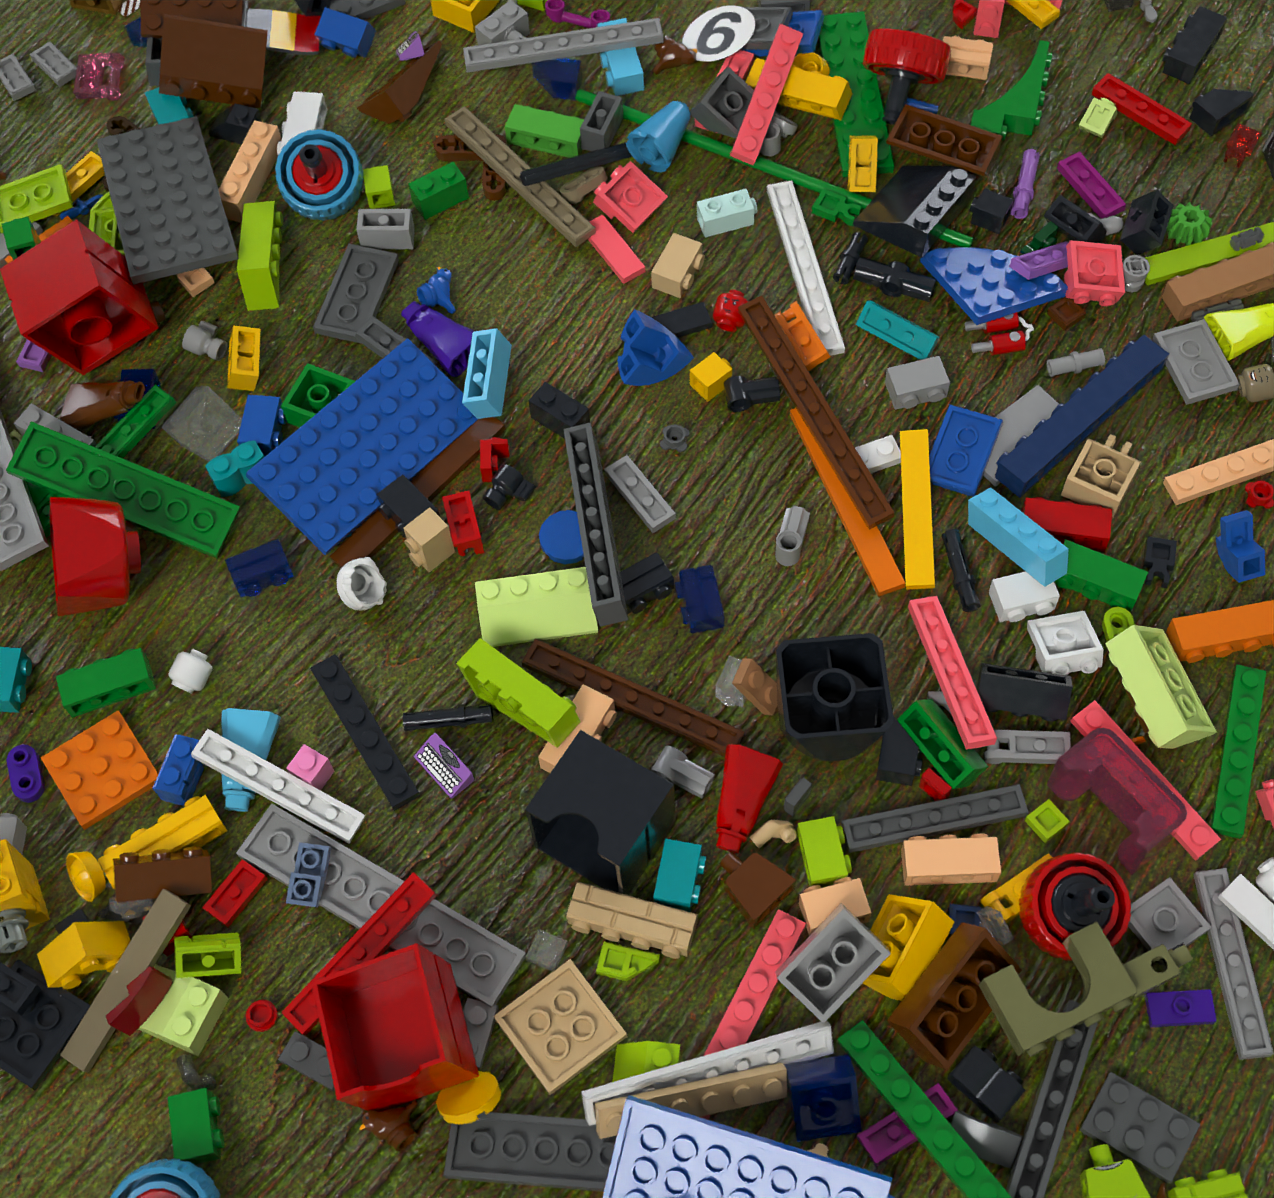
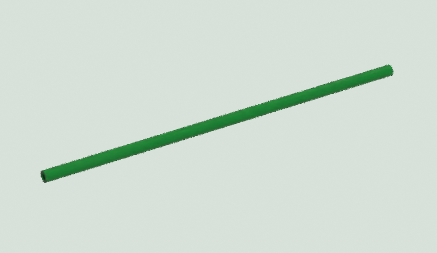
M580 88L576 93L575 99L591 106L596 94ZM623 105V119L641 125L652 117V115ZM689 129L685 130L681 141L783 180H792L794 184L817 193H821L823 188L847 197V204L860 205L862 210L873 200L760 156H757L754 165H750L730 156L733 146ZM949 228L938 238L959 247H971L974 240L973 237Z

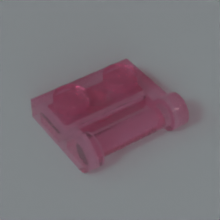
M119 53L79 54L74 85L76 99L107 98L111 101L119 100L121 93L119 81L121 68L125 62L124 56ZM105 66H111L109 85H103Z

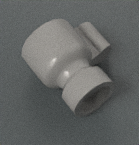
M202 320L198 326L191 325L187 329L183 337L182 347L196 355L207 353L210 358L220 361L227 351V342L219 338L214 339L218 327Z

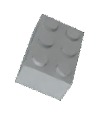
M841 903L775 971L776 978L824 1023L891 953L888 947Z

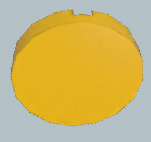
M478 1071L479 1077L441 1090L436 1101L440 1115L448 1123L461 1125L478 1120L477 1115L484 1111L486 1114L490 1113L500 1101L502 1093L496 1077L489 1072Z

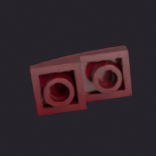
M149 966L126 986L129 996L105 1015L108 1025L131 1036L161 1003L172 984L171 977Z

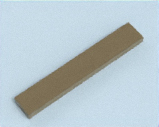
M162 889L60 1056L83 1072L91 1070L115 1031L114 1027L108 1025L105 1015L129 996L126 986L149 966H155L190 909L191 905L172 892Z

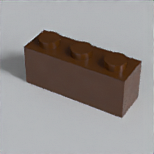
M200 846L186 847L183 849V852L171 853L169 849H159L152 851V855L139 856V853L128 852L120 854V858L113 859L116 902L158 898L162 889H166L176 896L212 893L210 855L208 850H202Z

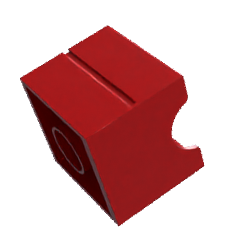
M77 219L0 269L8 297L13 301L11 306L20 334L83 376L159 328L143 283L134 285L132 283L126 257Z
M418 943L311 982L337 1100L367 1111L375 1110L382 1112L479 1077L452 966L449 962L436 954L433 955L431 951Z

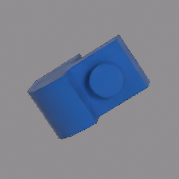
M1248 510L1221 517V536L1215 538L1218 554L1226 571L1238 583L1264 576L1265 550L1253 540V515Z

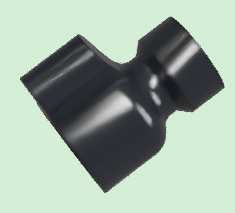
M501 464L492 477L493 487L487 489L482 498L491 507L501 510L506 503V496L527 501L536 486L525 480L523 475L515 468L507 464Z

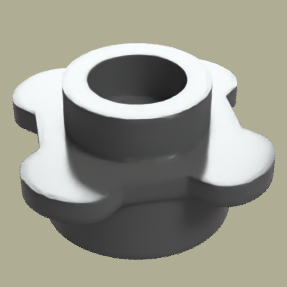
M676 424L663 428L664 438L660 442V447L663 450L674 449L678 452H684L687 449L686 438L689 437V430Z

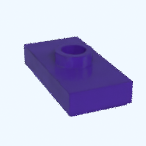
M1211 989L1146 993L1145 995L1150 1027L1214 1024L1217 1021Z

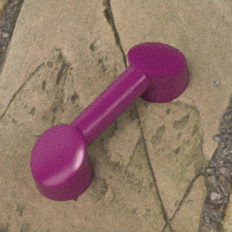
M547 0L545 3L546 15L557 23L567 22L587 28H596L597 24L610 21V14L606 10H595L591 13V18L565 12L563 0Z

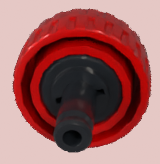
M880 28L874 29L869 33L864 52L863 66L873 73L891 79L884 109L885 116L882 118L883 121L887 124L895 125L907 103L911 83L940 84L944 81L951 55L949 44L931 36L898 29Z
M1079 852L1066 853L1043 862L1028 875L1025 884L1022 886L1019 898L1020 919L1031 941L1043 952L1048 953L1054 958H1061L1066 961H1073L1063 945V941L1069 935L1098 922L1113 947L1121 941L1122 936L1126 933L1131 918V901L1122 877L1104 860L1096 858L1091 854H1081Z

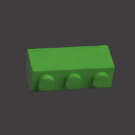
M514 104L505 125L507 144L569 158L581 155L583 150L581 147L580 127L584 119Z

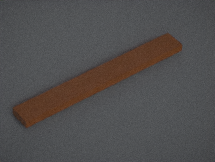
M496 417L478 419L410 482L431 501L480 455V440H487L493 437L498 438L506 430L505 424ZM378 510L330 555L331 561L342 568L351 560L364 557L372 558L398 533L395 526L396 523L391 518L389 520L385 519Z
M536 638L522 660V666L576 691H579L584 684L614 699L616 709L725 757L728 744L740 745L745 736V732Z

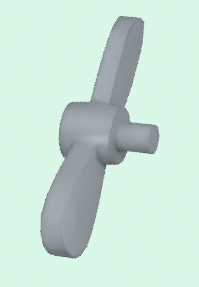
M1140 0V9L1144 11L1145 19L1150 23L1155 22L1157 12L1151 6L1152 0Z

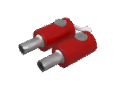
M1017 312L976 325L973 321L965 322L966 331L983 329L985 334L1018 329L1019 321L1024 327L1028 328L1025 332L1026 337L1023 331L991 335L987 342L971 344L972 353L990 351L991 355L1025 350L1026 341L1030 337L1029 333L1034 331L1032 324H1027L1023 318L1018 317Z

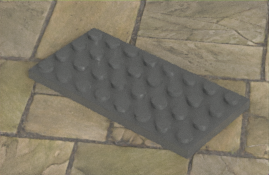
M197 116L97 139L133 285L238 259Z

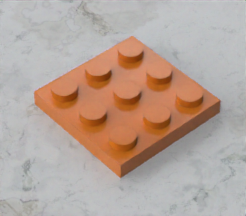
M119 710L41 757L45 767L84 830L152 789L159 774Z

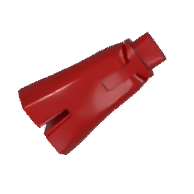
M728 744L726 746L723 783L716 819V833L719 834L716 843L717 848L739 854L742 842L747 841L764 802L783 766V762L780 759L742 745Z

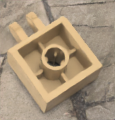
M1110 434L1105 445L1092 439L1086 441L1066 479L1061 496L1081 505H1100L1104 508L1112 509L1113 519L1137 474L1141 461L1128 456L1132 447V443L1128 441L1122 446L1120 452L1112 449L1116 442V436Z

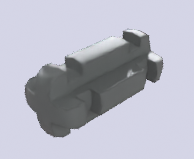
M1255 227L1254 230L1250 229L1239 233L1238 237L1236 235L1232 236L1230 245L1234 251H1239V247L1244 249L1255 245L1256 241L1257 243L1262 242L1264 233L1261 231V228Z

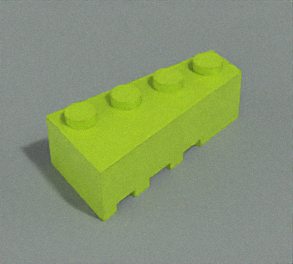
M275 201L244 203L237 273L248 311L279 308L280 243H282L280 227H283V216L281 211H277Z
M481 638L456 663L478 698L488 704H492V707L557 748L581 722L575 712L577 707L570 699L565 696L560 697L549 686L542 684Z

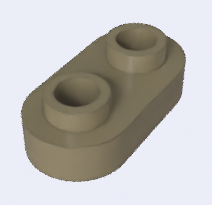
M594 167L564 184L559 191L567 202L575 204L583 200L584 195L595 191L603 181H607L608 177L603 167Z

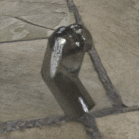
M183 1054L176 1059L182 1080L191 1089L207 1088L209 1091L216 1089L217 1082L214 1076L207 1073L201 1078L197 1073L191 1055Z

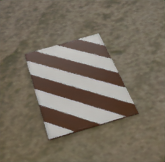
M127 0L120 5L118 11L124 17H127L140 8V0Z

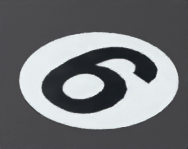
M722 6L712 9L699 16L690 24L683 36L682 44L687 48L697 49L696 60L716 61L726 58L739 51L750 40L755 29V19L750 11L739 6Z

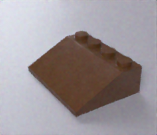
M164 14L159 94L233 105L236 103L261 109L268 30Z

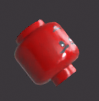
M729 290L728 293H722L717 297L712 318L717 323L716 326L718 328L735 332L737 329L745 326L738 307L749 301L744 298L742 292Z

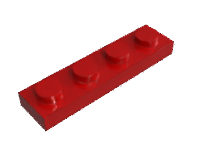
M1109 73L1093 87L1091 95L1099 100L1106 98L1115 104L1114 107H1117V111L1175 146L1191 129V122Z

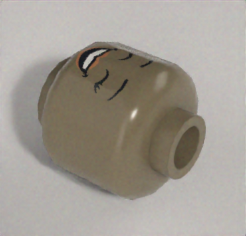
M1262 364L1246 367L1243 369L1241 376L1237 377L1240 383L1238 389L1241 398L1245 397L1247 401L1252 403L1274 398V372L1270 365Z

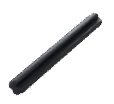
M625 142L523 170L520 172V181L524 186H529L632 157V155L628 151Z

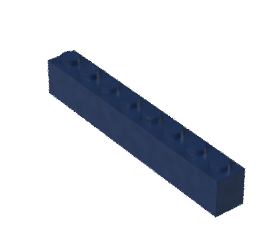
M1145 335L1141 336L1136 342L1130 341L1119 357L1113 356L1101 373L1097 371L1090 377L1083 389L1078 387L1066 404L1060 403L1053 410L1048 420L1042 419L1035 426L1031 435L1028 437L1024 435L1020 438L1014 450L1010 453L1006 451L1000 456L996 462L998 468L995 478L1021 498L1163 370L1169 353Z

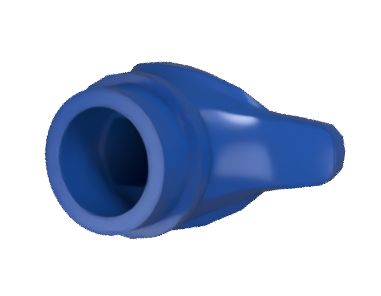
M437 267V273L429 278L428 283H423L421 287L417 288V296L421 305L425 304L434 307L437 304L444 307L450 314L456 312L455 307L450 301V282L452 277L450 270Z

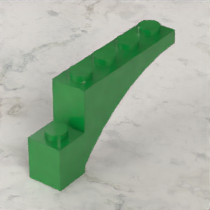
M1039 41L1037 52L1030 67L1012 89L980 110L974 109L971 126L1001 135L1003 141H1005L1006 132L1032 136L1034 125L1039 126L1042 110H1037V107L1043 106L1045 91H1042L1041 87H1046L1049 72L1044 70L1045 68H1050L1053 54L1048 52L1049 41Z

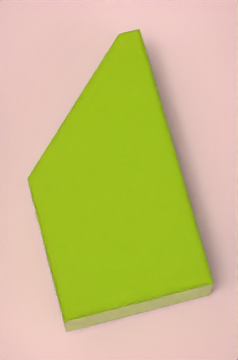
M604 941L596 974L628 981L657 964L660 960V955Z

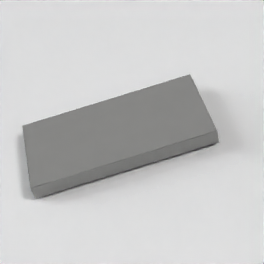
M1039 385L995 417L1002 419L1003 425L983 474L995 487L1001 483L995 478L998 468L996 462L1000 456L1006 451L1010 453L1014 450L1020 438L1024 435L1027 437L1031 435L1035 426L1042 419L1048 420L1053 410L1059 405Z

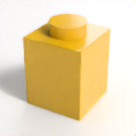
M713 352L690 369V386L709 402L724 390V381L732 377L733 369L731 364L725 358L721 359Z

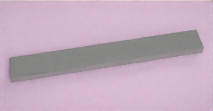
M655 18L464 47L463 52L468 73L664 43L660 19Z

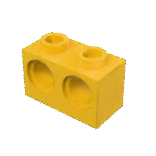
M850 136L849 192H876L878 138L876 136Z
M233 325L229 340L227 388L247 391L255 390L259 377V328Z

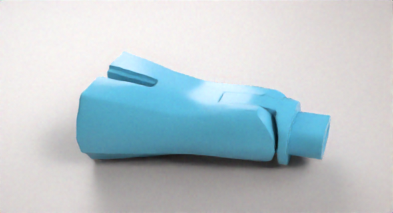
M227 708L222 710L221 715L222 737L267 760L281 717L270 711ZM222 774L223 796L226 797L224 809L248 812L249 802L255 798L256 792Z

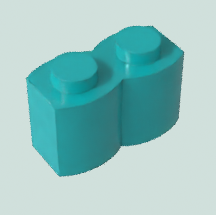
M248 441L238 445L231 453L213 458L205 467L220 496L228 497L242 490L246 484H253L246 477V472L262 460L264 455L256 441Z

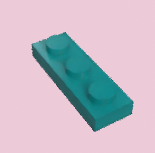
M871 300L866 301L856 323L860 328L920 360L930 358L940 338Z

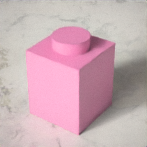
M305 744L286 768L291 775L320 791L335 772L327 757Z

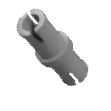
M1102 348L1079 354L1075 351L1071 352L1070 356L1047 360L1048 374L1050 377L1069 372L1077 374L1081 373L1082 369L1103 366L1105 364L1104 352Z

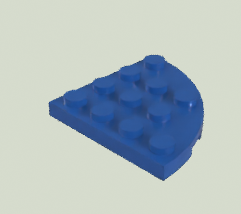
M973 247L937 248L927 252L920 259L925 268L937 279L940 285L976 325L1065 297L1068 289L1067 285L1053 273L1029 280L1009 267L1011 259L1018 256L1006 253L1003 250Z

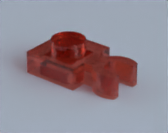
M1238 123L1226 146L1228 149L1223 162L1226 163L1230 157H1234L1238 160L1236 167H1241L1245 156L1250 157L1262 132Z

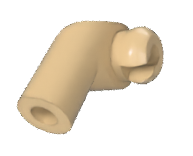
M768 820L750 836V839L760 848L771 838H779L784 840L785 843H790L795 840L797 832L794 829V825L788 821Z

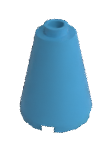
M672 101L630 132L626 138L628 139L626 147L638 163L642 165L643 162L651 165L649 170L661 173L668 169L691 118L688 106L681 101Z

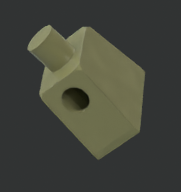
M1184 943L1169 950L1162 944L1123 964L1138 990V993L1130 998L1131 1001L1179 976L1180 971L1178 968L1193 960ZM1157 961L1164 967V970L1159 973L1155 972L1151 964Z

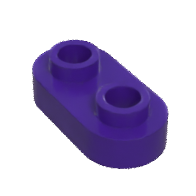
M22 744L14 747L7 755V767L12 791L19 800L26 803L34 802L43 795L45 790L39 755L29 745ZM25 755L22 761H17L20 756ZM30 781L28 787L22 788L25 782Z

